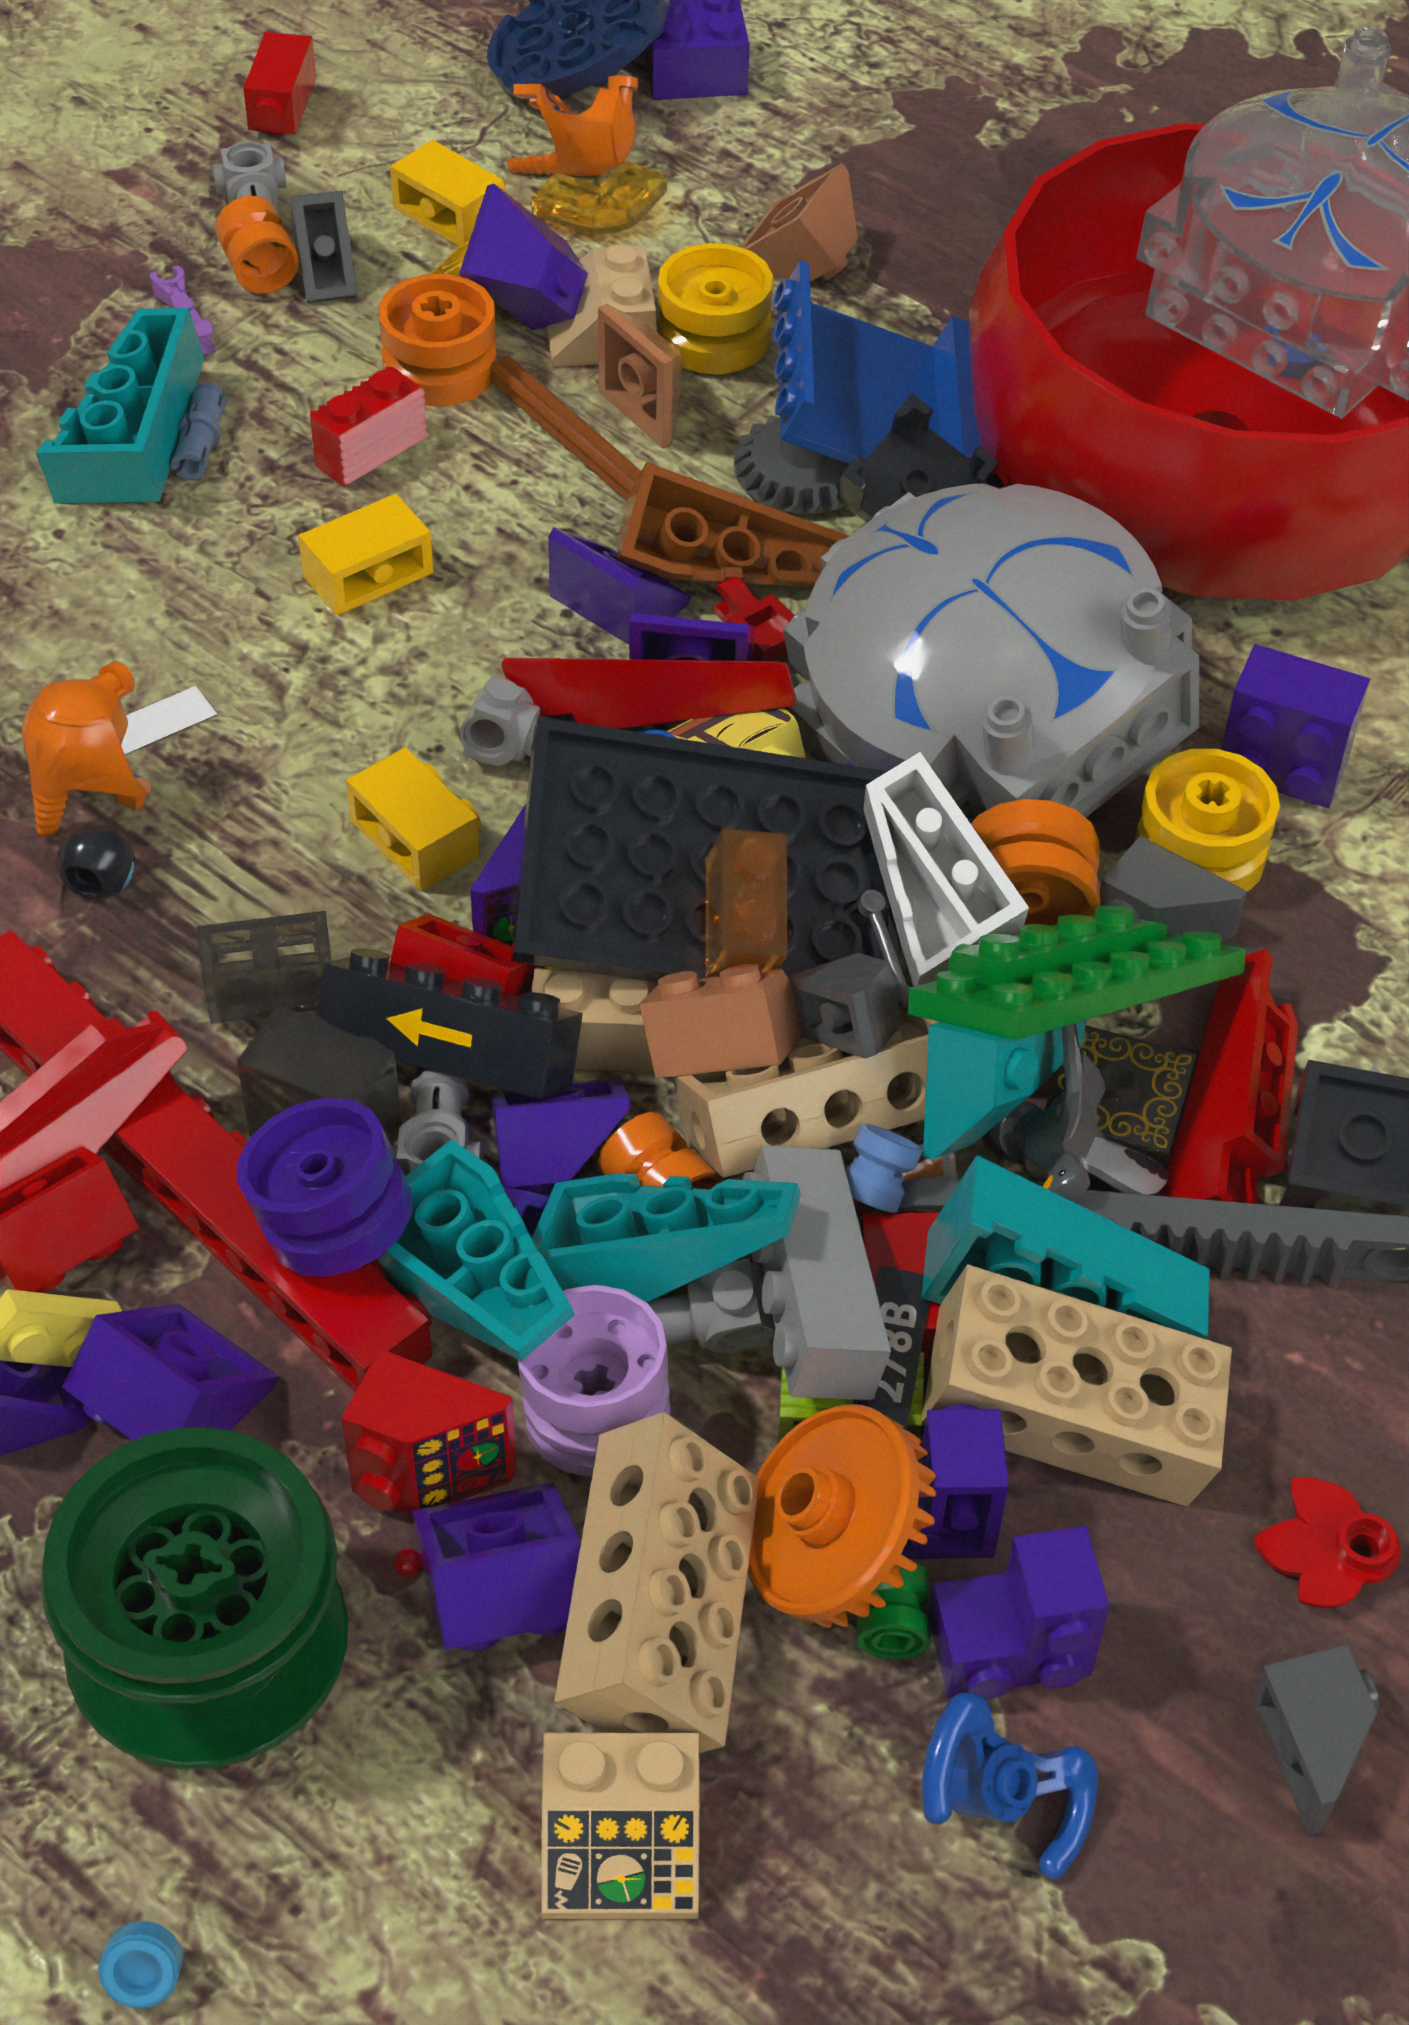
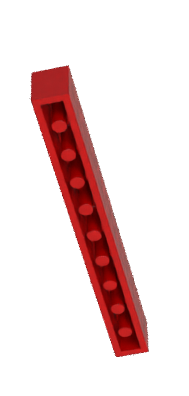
M9 930L0 936V1050L22 1072L30 1077L90 1024L106 1021L107 1019L95 1009L90 995L81 984L74 980L67 983L57 973L52 960L40 946L34 945L30 948L12 930ZM111 1017L108 1019L115 1022L122 1029H126L117 1018ZM170 1071L102 1147L110 1157L354 1392L358 1389L379 1349L420 1364H424L432 1358L429 1328L432 1325L430 1314L414 1295L409 1292L402 1295L387 1281L386 1275L376 1259L355 1271L329 1277L299 1275L279 1263L237 1184V1163L248 1142L247 1139L235 1130L228 1133L216 1122L215 1116L206 1101L195 1092L187 1095L175 1083Z

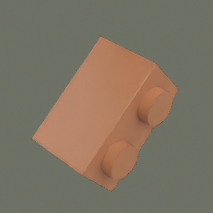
M742 964L721 971L720 977L698 979L697 973L693 971L673 973L660 978L658 985L639 1003L655 1078L780 1065L803 1037L792 982L782 969L760 972L759 965Z

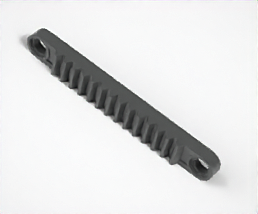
M918 1177L903 1181L902 1186L905 1194L897 1213L941 1212L960 1180ZM1086 1190L1081 1197L1071 1200L1200 1265L1213 1267L1220 1279H1227L1232 1269H1240L1247 1281H1254L1259 1271H1267L1273 1283H1281L1286 1273H1293L1300 1285L1308 1286L1313 1275L1321 1276L1328 1288H1335L1340 1277L1379 1281L1409 1280V1217L1092 1190ZM914 1209H931L936 1211L923 1212ZM1390 1248H1406L1402 1250H1388Z

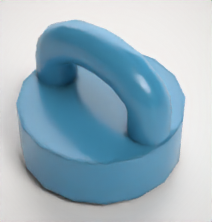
M149 1921L130 1922L118 1928L107 1940L98 1966L100 1983L107 1995L120 2005L134 2009L150 2008L165 2001L175 1989L183 1964V1948L178 1943L174 1934L162 1925Z

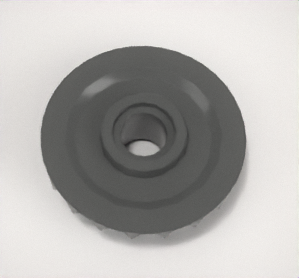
M769 415L765 425L760 423L752 424L750 433L740 436L739 446L735 449L734 472L740 486L752 498L774 509L795 514H819L845 507L844 504L837 500L841 476L850 464L782 441L780 418Z

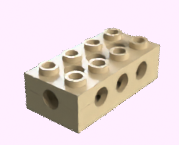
M899 1010L901 1026L877 1055L866 1059L802 1037L780 1065L673 1076L687 1146L694 1149L723 1178L729 1177L730 1179L742 1180L746 1172L754 1171L762 1145L830 1149V1147L852 1140L855 1141L862 1123L875 1125L889 1131L914 1122L916 1125L924 1126L929 1025L938 1023V1021L909 1015L908 1011Z
M967 1264L939 1306L921 1425L925 1426L927 1410H943L946 1407L957 1404L972 1405L978 1409H1001L1005 1451L1188 1507L1222 1468L1232 1347Z
M665 1412L599 1434L554 1703L604 1733H699V1753L725 1746L759 1478Z

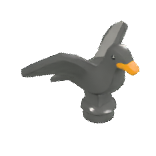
M1076 1023L1062 1027L1065 1068L1063 1095L1044 1111L1034 1102L1023 1101L990 1129L993 1144L1011 1159L1024 1160L1027 1170L1036 1179L1044 1183L1042 1187L1070 1201L1081 1197L1090 1185L1089 1176L1094 1177L1119 1193L1155 1196L1166 1184L1169 1175L1168 1170L1141 1152L1107 1139L1099 1130L1097 1108L1106 1090L1105 1082L1092 1060L1085 1054L1080 1053Z

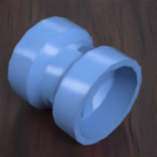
M862 1123L854 1141V1146L859 1156L854 1158L853 1163L844 1166L852 1198L871 1207L897 1213L905 1194L902 1186L904 1179L902 1173H907L916 1168L923 1148L892 1131L868 1123Z

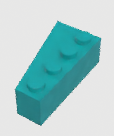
M189 308L137 309L108 350L109 363L98 373L93 372L83 385L86 392L83 400L76 409L68 407L59 419L58 424L61 431L54 441L45 440L37 450L36 455L54 503H141L160 501L171 467V460L179 442L180 432L178 425L181 417L188 413L192 393L196 387L205 359Z
M976 1155L928 1230L922 1299L941 1304L968 1264L1203 1339L1208 1337L1209 1268Z

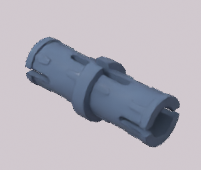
M200 383L195 387L188 413L181 417L178 425L180 437L177 449H175L171 460L172 470L178 468L176 475L185 480H198L204 476L210 451L220 441L221 426L219 422L227 403L226 393L220 395L223 389L213 383Z

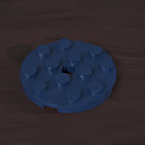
M529 0L530 5L515 18L513 15L507 14L496 28L488 46V64L500 87L512 96H515L513 95L514 84L540 83L553 95H557L563 100L572 93L592 85L595 87L605 86L608 84L610 76H617L620 69L634 60L653 40L663 33V24L669 12L670 1Z

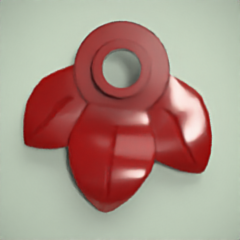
M1294 1477L1290 1483L1291 1499L1297 1518L1288 1519L1270 1526L1258 1533L1253 1541L1254 1547L1261 1558L1272 1569L1286 1576L1300 1577L1297 1587L1299 1603L1321 1609L1346 1605L1353 1601L1363 1584L1371 1585L1387 1580L1397 1569L1401 1558L1399 1539L1393 1527L1385 1519L1372 1513H1363L1356 1498L1349 1490L1337 1484L1310 1477ZM1357 1546L1364 1547L1373 1554L1374 1558L1361 1556L1351 1548Z

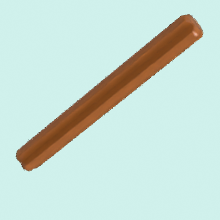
M504 355L499 361L494 360L490 367V370L493 372L491 381L627 501L641 470L511 356Z

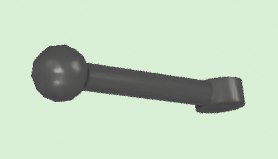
M865 891L858 902V910L863 916L870 918L885 961L890 962V968L895 972L899 980L901 999L898 1002V1008L900 1011H908L910 987L906 984L882 916V911L886 904L885 898L878 891Z

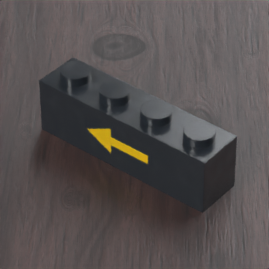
M372 949L351 950L350 957L324 963L315 1038L540 1100L572 1089L583 1013L559 1007L560 999L558 997L536 992L522 993L521 997L503 993L500 982L475 977L465 978L463 982L445 977L446 970L440 966L426 963L407 964V967L389 963V954Z

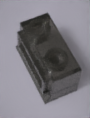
M326 911L197 926L201 974L210 1024L318 1010L324 963L332 961ZM314 943L315 952L279 956L278 947ZM252 951L253 959L225 963H220L219 960L220 954Z

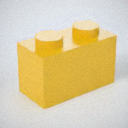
M433 139L390 166L393 208L457 246L470 240L487 186L495 184L505 192V180Z
M396 493L298 535L303 577L336 616L434 573L431 531Z
M406 747L346 780L350 821L421 892L480 858L478 830L481 829V820L476 809L467 799H459L444 785L438 771L431 764L420 762Z

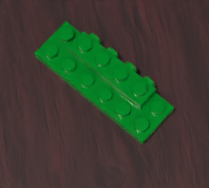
M1112 905L1099 906L1095 908V915L1093 916L1063 915L1058 917L1057 925H1023L1019 927L1018 935L988 934L979 937L978 945H958L950 956L949 971L939 972L937 974V981L909 988L908 1014L1020 1040L1243 974L1246 948L1221 944V935L1211 932L1192 931L1184 933L1183 936L1168 933L1167 924L1133 918L1134 910L1131 908Z

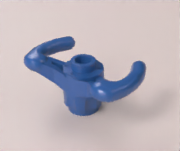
M968 1692L959 1693L950 1699L939 1717L926 1751L922 1776L924 1818L930 1823L940 1825L948 1821L952 1815V1809H954L960 1815L1014 1822L1028 1812L1035 1796L1067 1788L1068 1801L1063 1819L1054 1839L1039 1859L1041 1874L1047 1879L1058 1880L1066 1873L1080 1853L1090 1830L1097 1801V1763L1086 1750L1079 1746L1034 1754L1025 1750L1021 1745L1012 1744L995 1733L994 1721L991 1717V1707L983 1696Z

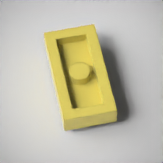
M7 1289L0 1297V1361L72 1367L95 1316L121 1312L122 1310L117 1301Z

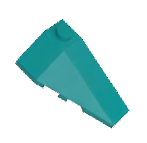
M1086 1020L1076 1023L1079 1046L1085 1040ZM944 1022L929 1025L923 1157L936 1159L973 1145L1032 1095L1064 1063L1062 1027L1015 1040Z
M451 1139L405 1176L412 1190V1215L402 1236L382 1256L376 1259L382 1267L387 1281L402 1295L406 1292L411 1293L424 1305L431 1316L520 1361L575 1316L568 1299L543 1255L538 1251L516 1208L513 1207L501 1181L491 1166Z
M623 1173L556 1182L532 1236V1240L538 1251L543 1255L562 1291L570 1288L600 1285L623 1289L641 1300L649 1302L788 1236L801 1197L798 1183L727 1179L716 1184L711 1189H697L692 1187L689 1177L670 1176L663 1183L664 1187L640 1185L637 1174Z

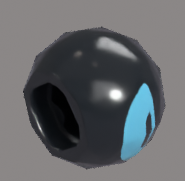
M103 822L84 823L72 829L63 837L56 859V865L62 881L72 892L89 899L109 898L120 893L129 884L136 862L131 842L119 829Z

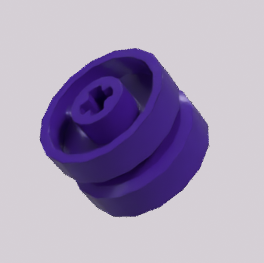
M321 1098L290 1107L270 1118L249 1138L238 1159L237 1184L255 1215L265 1238L279 1263L299 1275L329 1277L357 1270L382 1256L402 1236L412 1215V1190L402 1168L393 1156L392 1146L382 1125L371 1109L351 1099Z

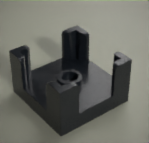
M911 394L895 413L890 432L863 462V458L857 456L843 472L837 500L868 523L880 509L891 506L908 492L918 497L941 489L968 484L983 483L991 486L1000 461L980 446L975 448L971 460L929 428L933 410L914 394Z
M1308 1059L1297 1088L1293 1115L1297 1116L1290 1162L1282 1181L1278 1206L1314 1209L1318 1198L1382 1210L1384 1211L1383 1214L1409 1217V1078Z

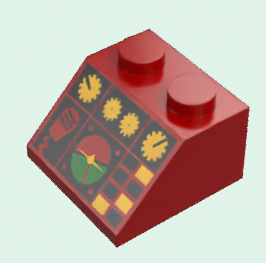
M379 1349L341 1417L352 1492L356 1493L365 1503L374 1508L384 1511H391L396 1508L413 1515V1510L457 1502L510 1483L517 1471L512 1397Z

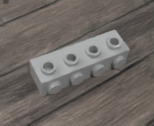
M762 1145L754 1171L746 1172L742 1180L798 1183L801 1192L789 1235L751 1253L753 1261L762 1264L764 1274L762 1306L766 1314L773 1315L775 1324L773 1339L775 1364L778 1367H784L790 1397L873 1400L891 1354V1349L840 1150Z

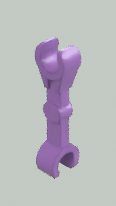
M180 266L172 267L174 278L169 280H162L157 277L156 272H151L150 279L155 298L172 306V308H189L203 355L216 353V348L210 338L213 334L210 321L207 318L201 319L195 309L194 301L186 294L187 287L183 268Z

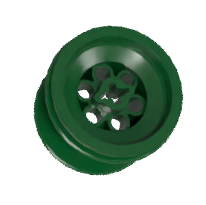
M212 1427L176 1428L146 1435L118 1447L92 1465L70 1488L55 1512L45 1541L40 1583L45 1617L57 1644L63 1650L67 1683L79 1711L100 1736L128 1755L149 1764L187 1770L215 1769L244 1762L269 1751L304 1727L325 1703L340 1675L348 1647V1613L342 1588L336 1578L337 1545L331 1518L318 1493L310 1485L302 1472L289 1458L263 1441L240 1432ZM230 1614H246L244 1619L234 1626L222 1624ZM180 1631L194 1633V1636L187 1642L169 1640L171 1636Z

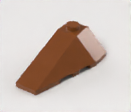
M646 462L628 496L616 539L618 561L669 579L723 582L736 576L745 584L813 588L822 572L821 557L837 541L846 539L849 536Z

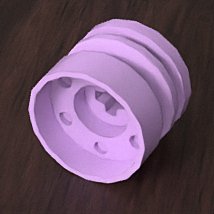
M600 1285L564 1290L563 1292L575 1316L522 1361L518 1360L528 1439L545 1461L565 1473L592 1477L599 1434L661 1412L671 1416L670 1391L667 1380V1345L661 1320L647 1302L623 1289Z

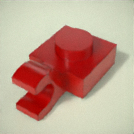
M736 576L716 585V590L726 599L714 605V612L723 622L754 626L753 659L755 661L772 662L787 654L783 627L790 623L795 615L779 599L770 594L758 600L749 591L746 584Z

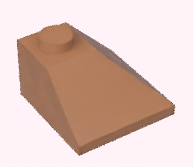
M841 163L774 202L740 247L752 251L766 261L773 277L779 279H789L799 260L809 263L810 282L820 276L826 281L837 275L848 264L849 261L845 256L858 240L847 168Z
M606 303L598 307L599 393L660 447L665 448L672 443L681 399L682 353L673 343L666 341L650 326Z

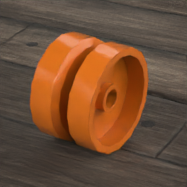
M423 274L403 280L386 292L379 304L383 370H385V367H394L421 386L425 392L423 398L426 403L423 405L454 406L473 400L490 388L493 383L491 381L493 372L490 370V367L494 360L497 361L494 300L484 287L468 278L456 275Z
M1020 799L1000 803L979 814L971 823L974 830L1028 905L1029 910L1024 925L1045 924L1053 926L1057 925L1059 916L1095 915V908L1100 906V882L1097 877L1099 868V839L1092 823L1076 809L1052 800Z

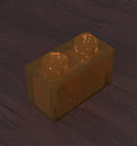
M722 828L706 858V978L720 977L721 971L742 964L759 965L760 972L777 970L787 957L786 834Z

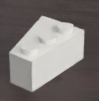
M921 752L866 785L864 813L913 987L937 981V974L939 972L949 971L950 956L958 945H978L979 937L983 935L1008 934L1014 936L1019 932V927L1025 923L1029 910L1028 905Z

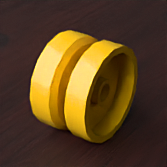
M705 243L689 246L672 254L660 267L658 278V334L666 341L673 343L682 353L683 368L697 373L722 375L742 371L759 362L765 355L770 345L772 314L770 311L773 291V274L766 261L752 251L732 244Z
M1189 749L1170 755L1157 765L1150 774L1144 791L1141 806L1142 816L1138 823L1135 841L1139 836H1142L1248 892L1260 881L1266 865L1271 837L1280 809L1277 787L1261 767L1242 755L1220 749Z

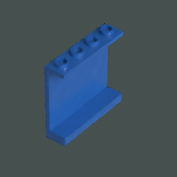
M799 260L790 278H782L773 296L772 307L777 310L778 319L773 335V342L778 344L779 356L774 370V377L779 380V395L775 405V414L780 416L782 441L851 464L857 456L863 458L864 462L890 432L897 410L911 394H914L933 410L929 428L970 460L977 446L982 448L974 413L968 321L952 316L934 345L930 346L811 303L810 267L807 262Z

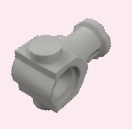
M241 142L229 148L220 149L222 163L212 164L216 194H226L228 204L244 196H259L269 200L276 207L278 204V189L287 188L283 157L273 158L271 144Z
M491 676L486 682L485 687L479 691L460 728V738L464 745L463 755L471 757L479 763L496 767L507 764L511 760L521 762L526 755L531 757L534 726L537 717L541 716L540 707L533 704V700L525 688L517 686L510 680Z
M428 1070L412 1081L411 1099L416 1105V1114L400 1126L398 1145H391L393 1156L402 1168L405 1176L451 1139L484 1161L482 1142H470V1127L467 1121L461 1117L462 1107L467 1104L469 1098V1085L466 1079ZM435 1088L440 1089L439 1101L434 1096Z
M749 1258L731 1262L695 1279V1281L689 1282L687 1293L647 1302L663 1324L667 1347L698 1341L703 1350L709 1349L716 1353L733 1354L770 1346V1341L774 1338L775 1324L773 1315L766 1314L762 1306L763 1269L760 1264L750 1262Z

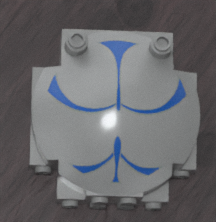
M980 483L945 488L918 497L908 492L891 506L880 509L872 520L848 538L837 541L821 557L822 572L813 587L807 608L799 611L791 619L790 623L783 627L789 664L808 679V681L802 682L794 689L797 698L796 706L784 707L785 710L795 717L798 723L803 748L819 761L845 765L850 762L854 766L889 771L921 752L970 824L979 814L1000 803L1020 799L1052 800L1076 809L1086 818L1199 728V654L1192 650V617L1162 594V584L1152 561L1143 547L1122 525L1100 509L1080 499L1042 487L1014 484L998 489Z

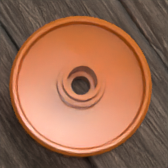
M848 1404L830 1407L810 1416L796 1425L779 1441L757 1474L759 1485L747 1571L754 1589L766 1603L812 1626L814 1622L826 1628H831L833 1623L847 1627L846 1611L859 1617H867L870 1604L878 1608L885 1607L886 1603L875 1591L876 1587L881 1582L896 1588L903 1586L904 1582L899 1569L915 1571L917 1568L916 1563L901 1555L908 1539L922 1545L926 1544L927 1537L919 1530L935 1523L932 1515L918 1507L919 1497L936 1496L934 1488L929 1486L936 1478V1474L917 1461L928 1454L923 1447L919 1446L921 1440L917 1436L903 1429L905 1426L873 1408Z

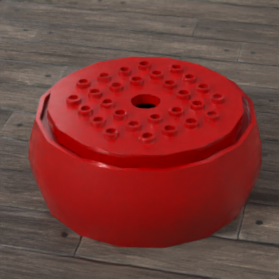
M1180 123L1099 140L1035 178L981 272L969 309V351L974 413L982 448L1000 461L996 473L1004 485L1007 487L1014 484L1042 487L1075 497L1100 509L1122 525L1143 547L1152 561L1163 587L1194 597L1295 601L1379 579L1409 556V177L1368 153L1280 128ZM1334 172H1341L1343 176L1342 182L1330 196L1331 210L1338 228L1357 249L1390 270H1368L1347 267L1332 246L1325 230L1319 207L1298 230L1293 240L1292 251L1273 242L1274 239L1284 234L1291 227L1307 201L1269 209L1235 210L1224 196L1219 184L1255 196L1279 197L1314 190L1324 177ZM1301 327L1312 330L1320 335L1326 345L1320 369L1305 376H1293L1277 369L1270 360V351L1276 333L1285 328Z

